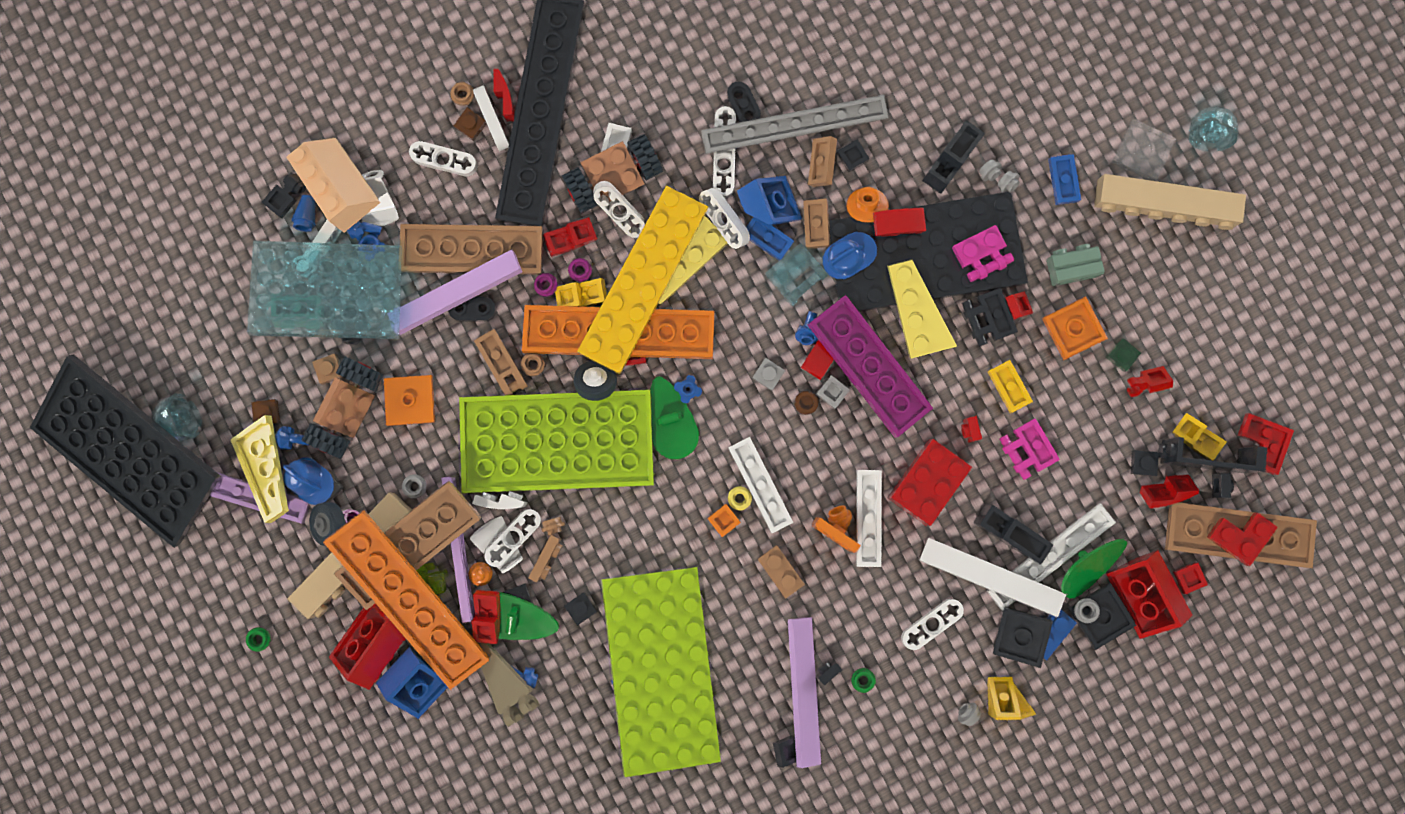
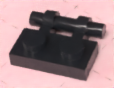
M1001 288L978 296L977 300L980 305L974 308L971 300L962 303L965 311L963 312L964 317L968 319L973 331L971 335L973 339H976L979 347L988 344L985 337L988 333H991L993 340L997 341L1018 332ZM981 313H983L988 325L983 328L977 317Z

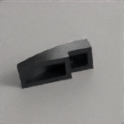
M966 120L922 181L942 194L985 133Z
M985 503L973 522L990 535L1039 565H1042L1054 545L992 504Z

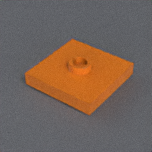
M1087 297L1079 299L1042 318L1063 360L1108 339Z
M432 375L384 378L386 426L435 423Z
M816 517L811 524L812 527L849 552L855 553L861 546L845 535L847 531L836 523L832 526L822 518Z

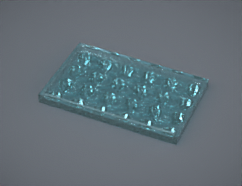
M253 241L248 335L399 339L402 246Z

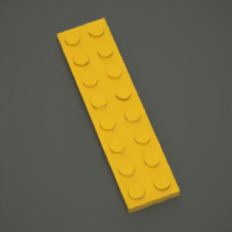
M668 186L665 187L577 351L579 354L621 375L708 211L707 205Z

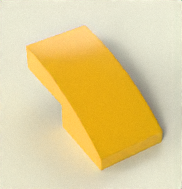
M598 278L582 283L574 282L557 286L555 291L557 306L587 307L602 304L607 297L605 280Z
M1186 413L1172 433L1176 437L1184 438V443L1202 457L1214 461L1227 441L1206 429L1207 426Z

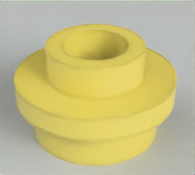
M735 487L728 494L729 505L735 510H744L751 504V493L745 487ZM737 494L744 496L742 503L736 502L735 496Z

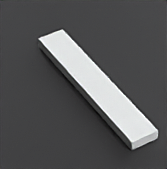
M1099 503L1050 541L1054 545L1042 565L1028 558L1011 572L1039 583L1116 522L1103 505ZM989 589L987 590L1001 610H1004V607H1008L1016 601Z
M930 538L927 539L919 559L923 563L1054 617H1058L1066 594Z

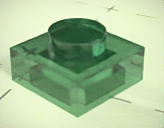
M1122 338L1106 358L1123 372H1126L1140 356L1141 352Z

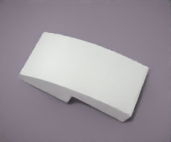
M509 491L508 495L501 494L499 502L496 501L497 496L483 492L482 496L475 495L472 504L493 509H517L526 507L527 502L522 500V495Z

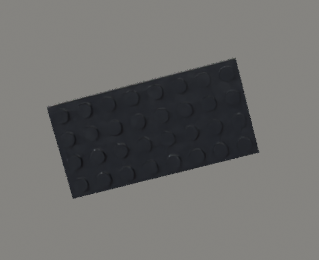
M1010 192L910 207L924 208L926 231L923 233L875 236L874 222H861L853 217L829 221L831 245L848 234L863 232L870 235L877 246V255L868 267L846 279L834 278L838 300L846 295L859 312L897 306L888 266L912 260L933 300L1021 286L1028 283L1012 194ZM996 225L1007 245L999 250L1002 256L1011 253L1014 261L1007 264V267L1000 271L997 269L989 273L988 277L982 280L977 279L970 282L967 273L974 270L972 265L962 268L952 247ZM990 255L980 260L983 266L993 261Z
M74 354L66 356L30 426L31 430L173 548L181 544L221 475Z

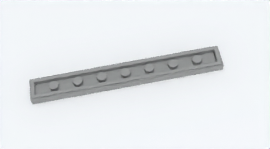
M880 95L701 130L705 154L884 120L888 118L885 96Z

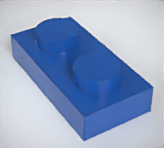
M1074 154L1050 157L1048 162L1055 204L1062 205L1080 202L1081 194Z
M755 217L752 218L746 227L750 235V241L780 262L794 243L793 239L777 228Z
M1060 610L1058 617L1050 614L1047 619L1053 620L1043 658L1045 660H1048L1077 624L1076 621L1062 610Z

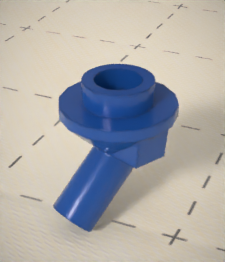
M359 221L347 231L352 239L356 238L358 241H361L364 231L379 236L382 227Z
M809 311L804 326L799 325L795 338L803 345H811L818 341V338L808 326L817 317L815 312Z
M282 426L275 434L276 444L282 450L292 449L293 443L308 445L302 441L304 435L294 434L292 427Z
M511 666L531 688H535L538 674L534 673L535 668L525 667L522 673Z

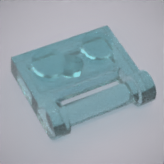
M800 243L768 270L765 276L784 296L785 300L791 306H794L798 302V298L820 279L824 280L828 277V274ZM811 267L814 273L790 292L787 286Z

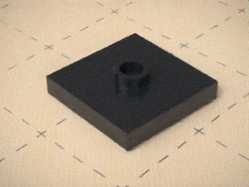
M1111 583L1084 597L1094 600L1099 606L1100 613L1094 622L1084 623L1077 619L1074 613L1076 603L1068 607L1093 650L1099 649L1137 626ZM1085 606L1083 608V614L1088 615L1090 612V608L1088 606Z
M1004 607L993 654L1041 668L1053 620Z

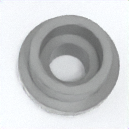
M993 159L989 160L979 171L982 175L981 179L983 181L995 180L1001 174L1002 164L995 162Z
M1008 171L998 182V186L1001 188L1000 191L1002 193L1013 192L1020 183L1018 181L1020 175Z
M416 474L407 476L402 483V490L409 498L421 497L427 488L424 478ZM413 482H417L419 485L416 491L411 489Z
M1084 598L1076 603L1074 613L1081 622L1091 623L1098 618L1100 609L1094 600ZM1085 606H1088L1090 608V612L1088 615L1083 614V608Z
M966 703L958 711V721L967 726L974 725L981 716L976 703Z

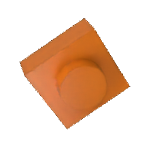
M727 504L707 518L721 537L741 523Z

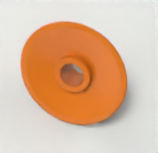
M864 187L854 191L848 197L846 208L854 219L861 222H874L873 213L888 210L889 203L887 197L881 191L872 187Z

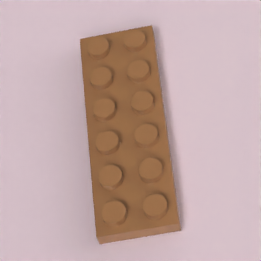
M400 224V272L467 273L513 250L522 269L520 274H542V226Z
M449 480L387 529L384 534L412 567L417 570L479 521L481 516ZM344 566L335 571L334 575L366 610L375 604Z
M1186 503L1169 505L1165 550L1236 559L1208 539L1207 536L1220 518L1227 519L1242 530L1253 513L1256 512ZM1259 513L1278 528L1255 561L1313 568L1317 520Z

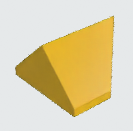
M988 677L989 716L995 720H1021L1036 715L1035 711L1013 683L1012 677Z

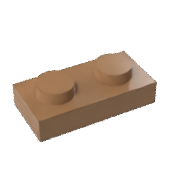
M829 136L813 139L808 185L813 187L832 185L837 145L836 138Z
M827 198L803 201L806 248L829 247L831 244Z
M554 534L550 535L528 577L529 579L537 583L540 582L541 578L544 580L547 578L552 568L548 566L552 557L557 558L563 547L560 544L561 538Z
M777 545L758 558V561L785 599L805 585Z

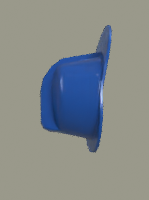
M854 232L846 235L826 249L823 255L825 271L836 279H846L855 275L874 261L877 255L876 243L870 235L863 232Z
M303 457L291 462L289 465L285 464L283 466L285 469L284 483L306 503L317 505L326 502L331 497L334 490L333 477L327 469L315 460Z

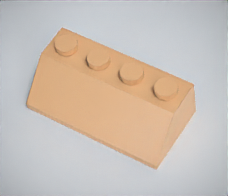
M336 138L304 142L286 157L328 221L344 233L381 203Z

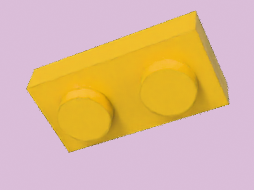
M1011 360L987 371L1009 413H1013L1033 402Z

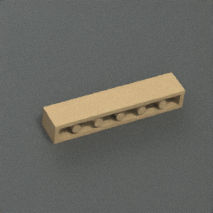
M1104 174L1097 180L1094 207L1101 208L1103 212L1112 213L1117 210L1124 211L1125 215L1129 216L1144 214L1148 215L1150 219H1163L1165 217L1172 218L1171 221L1176 223L1192 221L1197 226H1209L1212 224L1219 225V229L1231 230L1243 223L1246 195Z
M389 492L368 515L385 532L412 509L395 493ZM331 553L287 600L307 619L321 617L329 608L327 604L332 599L337 600L345 592L344 585L334 575L335 571L343 565Z

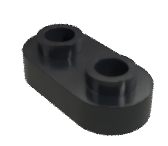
M740 81L732 83L727 90V99L735 112L738 122L760 119V108L748 85ZM736 93H741L743 97L741 99H737L734 95ZM750 113L753 115V118L746 119L745 114Z
M473 297L460 304L464 307L460 313L456 312V307L448 310L449 315L459 322L490 321L497 312L495 303L488 297ZM481 305H487L485 312H480Z

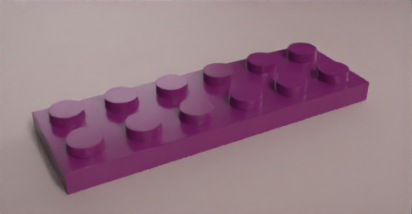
M846 295L808 324L815 336L894 438L899 437L933 409Z

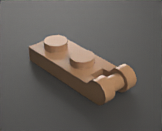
M495 329L474 340L505 396L514 395L513 392L521 388L523 390L528 387ZM513 375L515 381L508 384L505 378Z

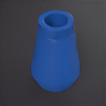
M301 196L291 220L293 228L310 232L315 227L316 203L312 196Z

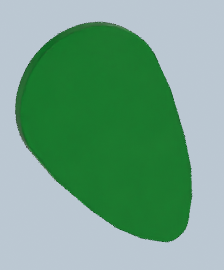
M656 377L650 387L652 443L655 449L666 458H685L695 450L698 444L699 431L687 404L681 401V396L679 392L675 391L674 386L663 377Z
M1117 539L1089 553L1080 551L1078 553L1079 560L1069 568L1061 584L1062 593L1066 594L1067 598H1075L1083 594L1118 560L1127 547V541Z
M500 592L499 639H540L558 631L559 623L544 609L516 596Z

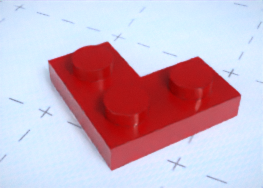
M1246 413L1237 436L1260 444L1259 447H1268L1266 472L1272 475H1279L1294 430Z
M1253 513L1242 530L1227 519L1220 518L1207 538L1244 565L1251 566L1278 527L1259 513Z

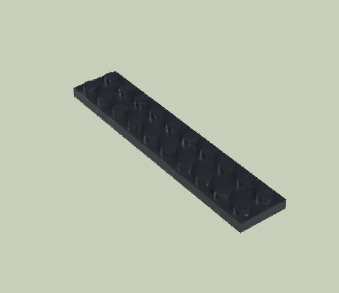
M537 0L495 215V219L498 221L543 227L585 6L584 0Z

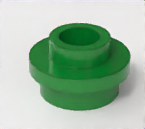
M253 628L246 635V644L252 651L260 652L270 645L271 636L265 628ZM257 635L262 636L263 640L260 644L256 642Z
M859 668L852 674L851 683L855 690L866 693L874 688L876 678L871 670ZM861 676L867 677V682L865 684L859 683V678Z

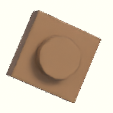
M334 353L312 362L320 384L329 383L335 377L338 379L342 378V376L336 374L340 365L337 354Z

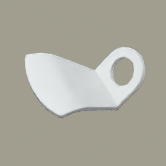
M374 170L362 174L381 202L362 218V222L378 226H384L399 219L395 205L381 179L384 175L382 170Z
M502 516L487 522L470 537V540L483 554L485 549L507 527ZM509 531L505 539L508 544L513 545L515 542ZM500 540L497 544L502 547L498 551H490V561L494 559L499 561L501 559L500 552L503 549L508 552L510 548H507ZM517 549L504 564L497 567L502 573L507 572L522 561L523 557Z

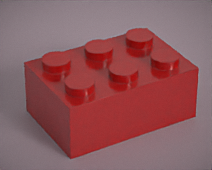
M930 439L887 498L925 526H931L970 472L972 466L936 440Z

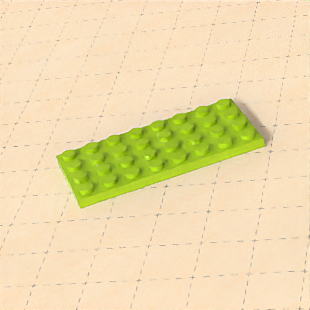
M650 390L614 391L609 397L599 401L584 399L578 393L459 397L462 493L654 486Z
M697 567L601 579L624 777L721 762Z

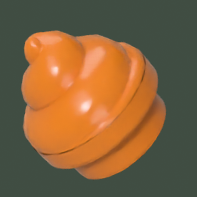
M844 505L834 507L828 513L829 523L832 526L836 523L847 531L852 520L851 511Z
M485 562L474 563L468 571L469 580L476 586L488 584L493 576L492 568Z

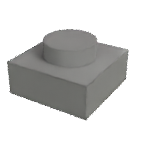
M765 358L752 379L772 391L785 370Z
M831 375L816 395L835 409L850 389Z

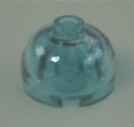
M1219 106L1200 110L1190 123L1188 131L1189 142L1192 146L1202 151H1208V147L1217 148V151L1231 148L1237 142L1239 134L1236 116L1229 109Z
M175 393L157 403L152 412V419L179 442H185L200 434L197 431L198 427L202 426V420L196 405L192 401L187 402L183 399L185 395Z

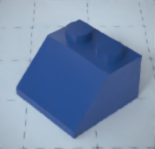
M411 647L376 682L385 700L418 719L448 688L422 656Z

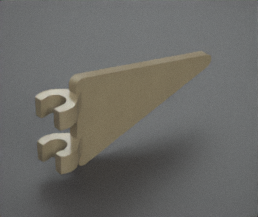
M470 630L469 634L473 637V631ZM478 643L489 656V661L481 666L496 710L498 714H503V720L509 727L524 718L525 714L535 710L540 704L530 694L532 688L490 644ZM518 702H519V708H517V707L514 706V705L517 704Z

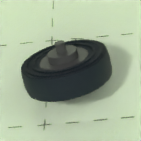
M323 502L315 505L311 510L309 526L313 538L318 544L326 546L323 543L325 539L345 525V518L341 508L333 502Z

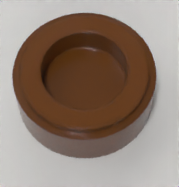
M810 391L799 393L794 400L795 409L802 415L814 413L818 407L817 396Z

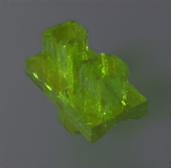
M434 562L425 563L416 570L426 583H430L431 589L435 594L447 591L446 578L449 576L447 569L428 573L429 570L435 569Z

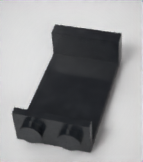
M1182 437L1162 440V444L1159 445L1158 449L1159 458H1161L1160 464L1244 474L1266 472L1268 447L1256 446L1238 449L1237 464L1182 457L1184 438Z

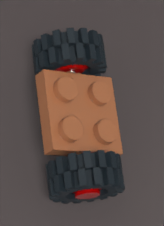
M645 134L627 142L633 158H631L622 141L580 162L589 179L588 181L585 180L579 167L561 175L573 202L576 203L581 214L598 206L591 191L597 183L601 181L610 182L622 195H625L644 185L636 168L637 166L646 181L663 173L661 163ZM600 191V196L605 195L609 199V202L612 201L609 198L608 191Z
M346 356L343 357L336 374L353 382L349 384L336 377L334 378L313 419L314 422L327 427V429L310 423L302 438V441L339 459H342L350 441L336 433L339 432L354 438L375 395L360 389L359 385L376 392L384 376L371 369V367Z

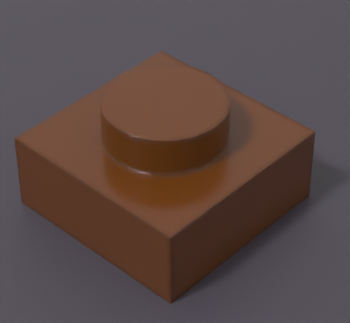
M467 107L453 126L474 142L487 123L486 120Z
M271 399L251 402L253 423L264 415L272 416L273 424L280 423L278 400Z

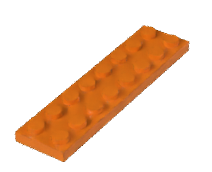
M525 305L522 352L531 354L581 355L577 351L601 307ZM655 309L630 357L713 359L714 311Z
M365 510L325 539L323 543L450 690L489 661V656Z

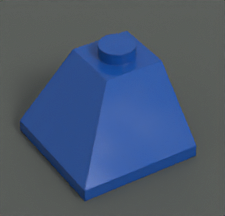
M786 176L755 179L737 190L745 213L769 225L800 221L802 219Z

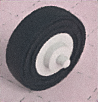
M593 360L580 365L574 374L575 389L584 399L591 401L603 400L609 397L616 389V372Z

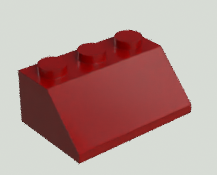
M1158 550L1139 556L1106 573L1110 583L1137 626L1134 629L1140 639L1182 627L1193 616Z
M375 603L367 610L363 607L329 658L347 681L370 690L406 638Z

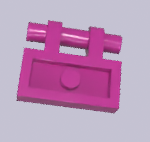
M996 225L952 247L962 268L972 265L974 270L967 273L970 282L977 279L982 280L988 277L989 273L997 269L1000 271L1006 268L1007 264L1014 261L1011 253L1004 256L1000 254L999 250L1007 245ZM990 255L993 261L983 266L980 260Z
M1036 418L1013 430L1017 440L1012 442L1007 434L999 438L1003 445L1002 450L1005 454L1009 455L1014 463V470L1016 473L1019 472L1023 480L1032 476L1027 467L1033 465L1036 471L1040 472L1060 460ZM1022 446L1029 458L1022 460L1016 449Z

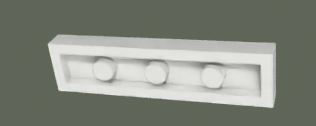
M748 437L728 447L771 533L792 524L793 521L751 438Z
M856 470V542L861 545L856 552L857 567H881L882 470Z

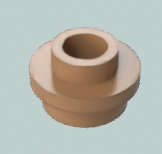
M459 82L451 89V98L457 105H468L474 99L473 88L466 82ZM461 92H467L464 98L459 97Z
M528 353L521 361V368L527 375L537 376L543 372L545 361L540 354ZM533 360L538 363L535 369L529 367L530 362Z
M561 517L542 522L543 528L541 530L542 532L547 531L548 535L562 532L561 527L565 526V522L561 521Z

